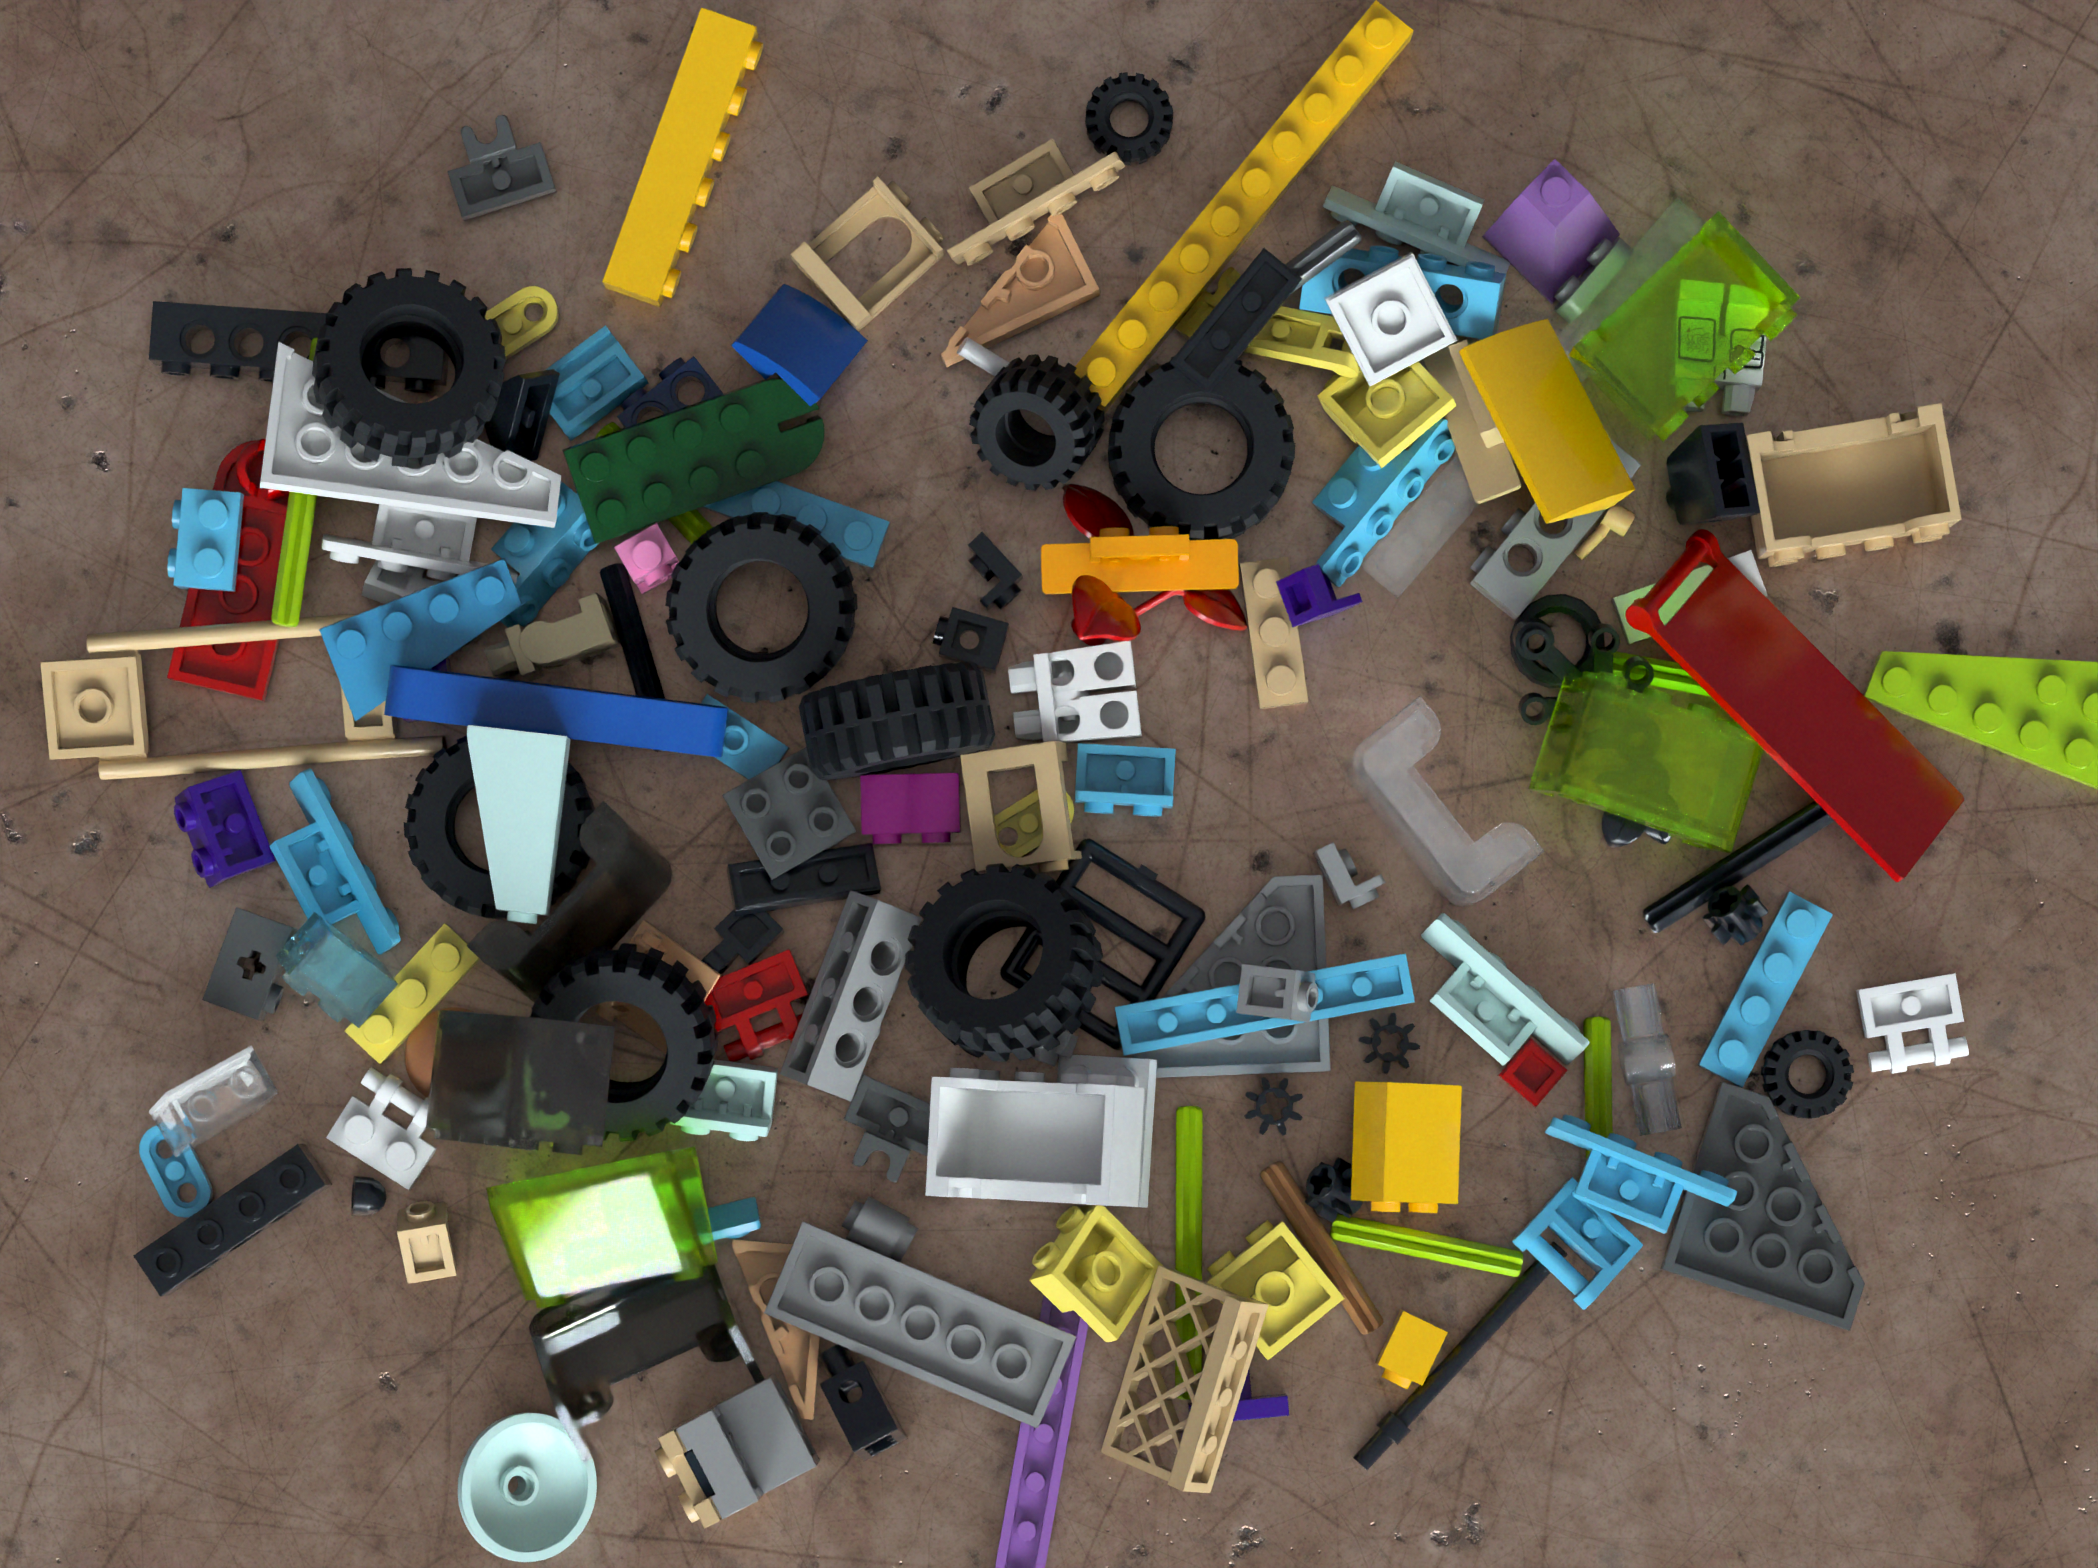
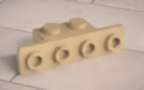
M1052 138L969 187L990 225L949 248L947 252L956 264L966 261L968 266L973 265L988 257L993 252L991 245L1005 237L1013 241L1029 233L1035 228L1033 221L1042 215L1050 212L1052 216H1056L1070 209L1077 203L1075 196L1092 187L1094 191H1099L1111 185L1120 177L1117 171L1124 168L1125 164L1115 151L1074 175L1058 145Z
M1455 335L1458 341L1423 358L1427 371L1453 397L1456 403V407L1447 413L1444 418L1448 421L1447 426L1476 503L1481 504L1520 489L1521 481L1511 454L1459 354L1462 348L1470 345L1469 339L1465 336Z

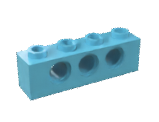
M1370 246L1369 251L1352 248L1302 285L1299 309L1332 314L1324 298L1348 285L1344 278V271L1346 269H1358L1366 276L1402 256H1398L1399 251L1397 249L1387 246ZM1418 254L1416 260L1453 333L1477 339H1484L1495 335L1499 328L1506 274L1495 272L1494 265L1484 262L1470 261L1466 262V266L1463 267L1446 264L1447 258L1440 255ZM1445 284L1457 286L1463 294V303L1451 305L1445 302L1440 295V287Z

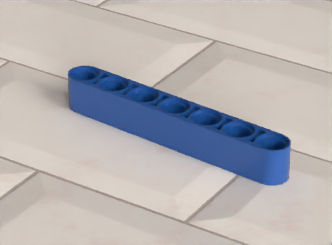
M390 665L384 715L462 726L474 725L561 735L574 740L722 757L729 708Z

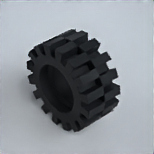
M1128 72L1119 73V77L1114 79L1111 76L1103 81V85L1095 88L1090 101L1087 103L1085 120L1089 140H1092L1094 149L1099 154L1102 152L1108 156L1116 151L1125 165H1131V162L1139 161V164L1147 162L1149 157L1152 155L1155 157L1161 152V148L1164 144H1167L1173 125V108L1170 105L1167 92L1165 90L1162 91L1159 88V83L1153 78L1151 81L1145 79L1144 74L1136 73V76H1128ZM1134 101L1145 108L1149 121L1142 133L1137 136L1126 137L1118 134L1113 129L1110 115L1114 107L1119 103Z
M1803 1030L1789 1033L1774 1042V1046L1770 1051H1767L1764 1057L1766 1059L1764 1067H1761V1075L1764 1078L1762 1086L1764 1092H1767L1771 1098L1773 1105L1779 1107L1782 1110L1781 1112L1789 1116L1805 1119L1828 1115L1834 1112L1836 1107L1842 1105L1847 1099L1845 1096L1848 1090H1851L1853 1086L1851 1073H1854L1853 1065H1850L1848 1051L1839 1045L1840 1041L1826 1035L1825 1032ZM1802 1055H1811L1818 1058L1823 1063L1826 1071L1824 1084L1818 1091L1811 1094L1797 1091L1789 1080V1068L1792 1062Z

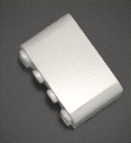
M950 1068V1077H932L925 1196L1139 1207L1145 1088L1135 1087L1136 1077L1101 1074H1060V1083H1045V1073L1015 1071V1081L999 1080L1000 1071L969 1068Z

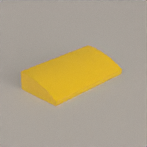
M1548 319L1500 332L1465 346L1459 351L1546 524L1612 508L1635 490Z

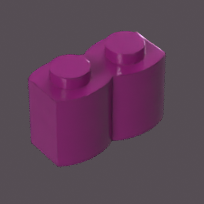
M959 773L860 775L862 835H872L873 844H902V834H921L922 843L951 842V833H961Z

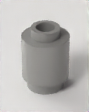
M869 1196L864 1205L856 1200L854 1201L842 1224V1227L850 1231L846 1237L847 1240L901 1262L918 1230L917 1227L908 1223L909 1217Z

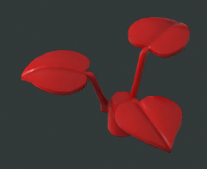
M1068 484L1062 487L1064 490L1063 505L1067 516L1077 530L1086 537H1100V529L1128 528L1129 536H1134V530L1128 516L1110 497L1082 485ZM1081 575L1074 581L1072 586L1074 618L1071 621V627L1076 636L1090 646L1102 645L1107 639L1117 641L1135 639L1141 632L1138 616L1174 595L1183 596L1186 608L1196 617L1207 623L1239 631L1245 630L1248 626L1242 608L1230 589L1162 591L1133 609L1117 592H1112L1103 581L1094 576Z

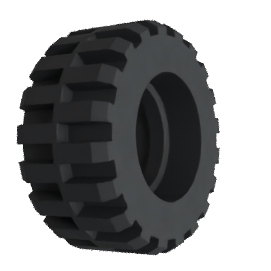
M396 268L394 278L386 279L385 273L382 271L368 276L366 287L362 288L360 284L355 283L344 291L342 302L333 303L326 314L324 326L320 328L312 375L315 377L313 390L316 402L324 405L322 416L330 428L340 427V440L350 448H353L357 442L365 447L364 457L376 462L380 454L393 457L392 466L406 467L408 458H418L420 466L435 464L438 454L444 453L445 457L451 458L462 452L465 441L473 443L481 435L485 422L491 420L497 405L505 375L503 368L506 361L505 346L498 343L501 335L495 319L486 320L485 315L488 307L478 296L474 297L471 301L464 296L466 286L455 279L452 280L450 286L439 282L440 273L426 270L423 278L412 276L411 268ZM393 333H414L427 337L437 343L450 357L455 368L453 385L444 395L429 402L413 404L395 401L380 393L367 379L362 369V358L366 348L375 340Z
M1237 359L1208 395L1173 367L1169 361L1162 365L1157 363L1146 370L1145 375L1137 382L1134 381L1125 391V396L1121 403L1117 405L1109 432V469H1111L1115 489L1118 495H1121L1124 499L1127 509L1135 518L1139 517L1148 525V529L1161 526L1179 527V535L1189 534V540H1211L1228 537L1233 539L1244 534L1245 530L1253 525L1257 526L1267 517L1270 510L1277 505L1291 475L1295 458L1294 427L1291 415H1287L1283 406L1284 400L1278 390H1273L1266 383L1267 378L1258 370L1251 371L1242 366L1243 361ZM1191 404H1211L1226 410L1238 421L1246 437L1247 458L1241 473L1230 485L1214 493L1194 494L1177 488L1163 475L1156 460L1155 440L1161 425L1173 412Z
M753 512L749 515H738L725 520L706 531L689 546L681 561L676 564L671 575L673 580L671 588L667 591L665 606H669V619L666 620L669 635L673 634L677 647L674 649L680 660H686L693 669L691 674L701 683L705 680L715 687L714 692L725 697L733 695L740 697L742 702L756 703L758 700H770L771 703L805 692L823 679L838 663L846 651V646L852 638L856 625L854 617L855 611L858 609L857 594H854L852 581L854 578L850 567L844 565L839 556L841 554L840 550L833 542L830 544L820 535V530L811 524H802L796 521V517L786 514L772 515L768 514V512ZM755 561L772 562L783 566L793 573L805 591L808 604L807 619L800 635L787 647L770 653L751 652L732 642L722 630L716 611L717 595L725 578L737 567Z
M974 662L930 665L851 680L809 692L802 697L799 705L810 769L819 780L860 777V775L879 774L960 757V755L971 754L990 748L996 736L984 673Z
M467 736L457 739V743L447 749L443 747L433 755V762L426 769L422 768L415 779L417 785L413 794H408L405 806L408 809L407 822H404V837L408 839L410 847L408 854L412 864L419 870L422 876L421 879L443 901L472 915L502 920L507 918L508 912L497 910L495 907L490 871L471 862L464 855L456 840L454 827L457 809L463 798L475 788ZM568 761L551 906L557 903L556 900L565 892L569 893L577 884L576 879L583 869L586 870L591 856L589 853L596 836L593 801L586 789V783L580 773L571 765L570 761Z
M1003 863L987 865L986 873L979 874L975 868L961 873L962 881L955 886H952L949 882L945 883L937 890L941 897L933 905L928 901L919 912L923 918L921 926L913 925L908 941L914 946V951H908L905 954V968L912 975L907 981L911 995L919 1002L918 1007L927 1019L952 1044L959 1045L966 1053L979 1058L985 1053L992 1061L1007 1062L1010 1053H1014L1021 1061L1035 1057L1034 1049L1043 1046L1047 1051L1052 1050L1060 1045L1057 1039L1058 1036L1066 1030L1073 1034L1082 1025L1077 1017L1082 1010L1091 1012L1096 1001V997L1090 991L1092 987L1101 986L1103 970L1096 962L1103 958L1101 943L1094 936L1096 933L1095 927L1066 889L1061 888L1052 877L1043 872L1036 875L1030 867L1019 864L1012 866L1010 872ZM1011 927H1030L1037 929L1041 933L1043 940L1041 959L1035 973L1026 984L1017 991L996 999H980L969 994L966 981L968 966L977 948L987 938Z
M621 943L618 950H610L606 944L594 947L589 955L583 956L579 953L568 960L564 968L556 971L548 980L531 1008L532 1013L525 1025L523 1036L527 1039V1045L523 1049L524 1065L532 1067L533 1072L529 1077V1081L534 1092L543 1090L547 1096L543 1105L552 1115L556 1114L559 1110L567 1115L568 1119L565 1125L576 1132H578L581 1125L592 1128L591 1138L606 1141L609 1133L619 1134L620 1142L635 1141L640 1132L645 1131L649 1137L662 1132L668 1122L674 1124L686 1115L691 1104L696 1103L715 1063L713 1060L718 1049V1033L714 1032L713 1026L717 1018L713 1005L706 1006L704 1002L706 990L699 980L693 983L688 980L686 974L689 969L678 960L673 966L661 960L664 952L652 947L645 954L636 952V944ZM610 1001L625 1002L643 1009L654 1018L664 1033L667 1052L662 1066L652 1077L636 1082H619L600 1075L587 1064L577 1046L575 1034L582 1015L590 1007Z

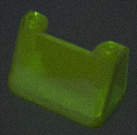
M695 1146L486 1188L491 1213L524 1300H535L536 1309L566 1303L565 1293L672 1272L675 1282L704 1276L702 1266L718 1263Z

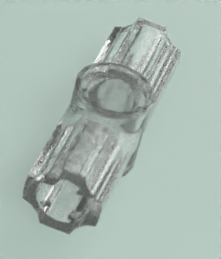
M1655 983L1613 990V1000L1621 1042H1618L1620 1065L1625 1084L1630 1086L1638 1134L1642 1136L1681 1129L1672 1077H1675L1673 1051L1667 1033L1664 1034L1661 1009Z

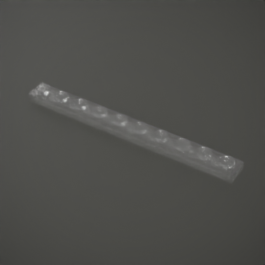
M1676 198L1633 248L1634 252L1625 265L1590 305L1559 334L1558 339L1581 384L1713 231L1714 228L1680 199ZM1458 454L1361 566L1363 570L1397 599L1478 506L1472 495Z

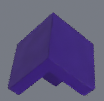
M1319 564L1304 568L1276 581L1292 627L1336 615L1363 602L1360 593L1337 599L1331 582L1322 573Z

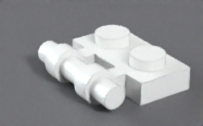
M1956 973L1856 990L1864 1037L1872 1038L1883 1035L1885 1037L1886 1050L1868 1053V1063L1871 1072L1889 1069L1891 1074L1907 1071V1066L1933 1062L1934 1066L1950 1064L1952 1058L1969 1055L1966 1037L1947 1039L1945 1028L1947 1024L1964 1022ZM1928 1028L1929 1043L1904 1047L1901 1032Z
M371 1067L361 1081L362 1085L376 1093L370 1106L357 1097L352 1096L326 1138L404 1188L411 1190L437 1149L421 1139L423 1133L429 1126L444 1136L454 1119L440 1111V1104L429 1097L423 1100L402 1087L403 1081L390 1073L386 1077ZM390 1103L414 1117L407 1129L383 1115Z

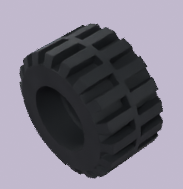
M1038 354L1028 355L1024 361L1018 357L1012 360L1007 367L1003 366L974 404L975 410L970 415L969 425L975 427L970 434L972 444H978L981 447L977 455L982 462L988 460L992 464L989 470L993 474L998 476L1002 473L1008 477L1006 483L1016 487L1019 482L1025 484L1026 490L1035 491L1040 484H1042L1045 490L1053 489L1059 482L1064 484L1073 477L1096 447L1104 430L1100 427L1105 421L1104 411L1097 409L1102 400L1098 392L1091 393L1089 390L1092 382L1086 375L1080 378L1074 373L1077 369L1070 363H1067L1065 367L1058 364V358L1049 355L1044 361H1041ZM1020 409L1032 411L1044 418L1051 426L1054 435H1046L1033 429L1023 418Z

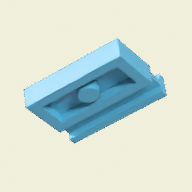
M606 325L546 369H554L560 373L550 415L570 441L618 407L632 393L649 384Z

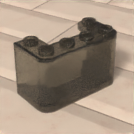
M438 1010L426 1128L435 1129L434 1139L539 1151V1142L545 1141L553 1142L552 1152L582 1155L583 1145L602 1147L615 1027L520 1016Z

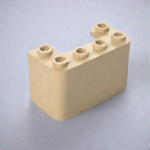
M1942 403L1916 407V411L1903 413L1900 416L1898 412L1882 418L1797 432L1792 430L1782 431L1776 439L1771 431L1746 435L1760 508L1759 514L1750 516L1758 559H1768L1769 567L1796 563L1798 559L1804 558V553L1816 551L1817 559L1845 555V546L1864 543L1865 551L1890 548L1894 546L1893 538L1912 535L1913 543L1942 539V535L1949 534V527L1962 520Z

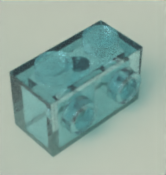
M316 912L310 916L276 955L286 971L282 978L291 988L302 996H305L310 991L320 999L317 1002L318 1006L332 1019L340 1022L345 1017L358 1028L398 985L381 961Z

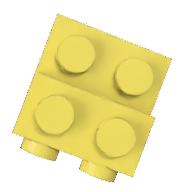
M1419 361L1372 386L1368 385L1361 369L1355 378L1336 374L1327 381L1323 391L1317 395L1324 411L1354 443L1357 442L1381 469L1456 407L1453 397Z
M1072 1206L1060 1216L1056 1223V1227L1061 1232L1055 1242L1045 1244L1034 1255L1032 1264L1037 1269L1029 1281L1062 1313L1074 1310L1106 1343L1119 1339L1150 1291L1158 1265H1163L1105 1206Z
M1267 1219L1245 1237L1250 1244L1247 1249L1237 1257L1229 1250L1207 1268L1212 1277L1206 1282L1239 1296L1253 1298L1268 1304L1256 1347L1269 1360L1345 1298L1285 1223L1280 1221L1273 1226Z

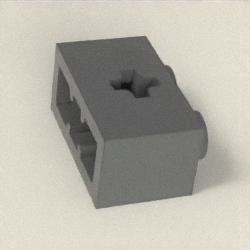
M236 907L202 1000L256 1020L264 1021L267 1012L274 1015L284 991L283 986L277 985L284 966L292 968L300 949L301 941L295 939L298 929ZM258 952H260L259 962L266 965V970L263 974L255 973L252 980H250V970L244 967V961L246 958L255 959Z

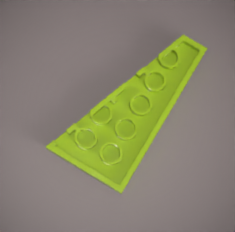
M1894 651L1879 652L1863 694L1869 701L2098 789V662Z

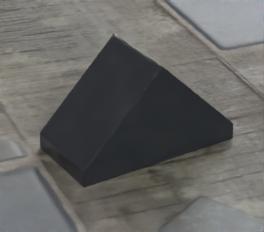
M550 369L520 374L502 383L491 420L486 421L484 425L491 446L503 452L511 451L530 461L538 459L560 375L559 372Z

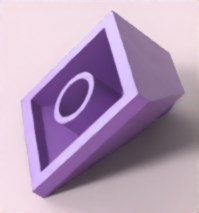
M1554 159L1520 193L1482 237L1504 259L1508 260L1540 294L1553 304L1557 300L1554 295L1562 284L1572 275L1578 278L1591 265L1586 258L1604 238L1612 243L1620 233L1591 193Z

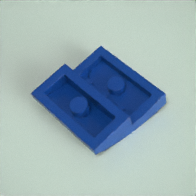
M783 284L731 346L765 380L776 372L811 407L823 397L868 340L841 316L821 302L798 289Z

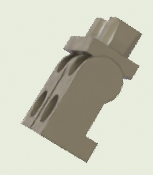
M594 593L578 599L582 612L554 623L536 621L525 628L519 624L506 628L508 640L484 648L493 676L507 679L521 674L526 679L533 681L545 677L542 668L548 670L558 669L621 647L607 601L598 593Z

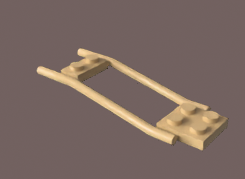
M356 614L299 618V624L296 627L279 626L274 624L272 620L88 634L86 644L90 658L46 660L40 662L49 760L99 757L98 773L101 780L352 760L433 756L443 747L447 749V743L444 735L396 738V733L398 732L397 719L393 716L384 715L386 700L355 721L341 687L345 738L347 737L345 742L148 758L150 748L141 654H139L138 650L321 636L320 628Z

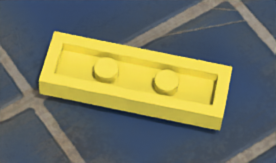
M444 923L346 1028L345 1032L382 1065L482 956L448 924Z

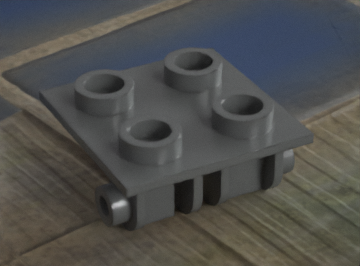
M806 747L722 795L771 880L823 850L834 847L842 842V839L856 832L855 827L828 781L819 780L811 771Z

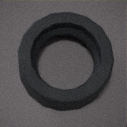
M1566 594L1546 595L1530 603L1515 620L1510 635L1511 655L1519 671L1531 682L1550 689L1566 688L1568 686L1549 668L1543 667L1536 660H1528L1519 654L1513 643L1515 627L1526 618H1541L1549 613H1563L1572 616L1581 624L1586 635L1584 654L1575 666L1588 677L1593 671V649L1589 644L1588 635L1594 626L1602 623L1597 613L1583 600ZM1601 633L1596 639V645L1599 647H1605L1604 633ZM1528 638V640H1527V647H1528V648H1529V638Z

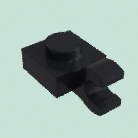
M733 910L714 928L723 940L701 961L721 975L738 956L750 965L784 933V930L766 911L735 916Z

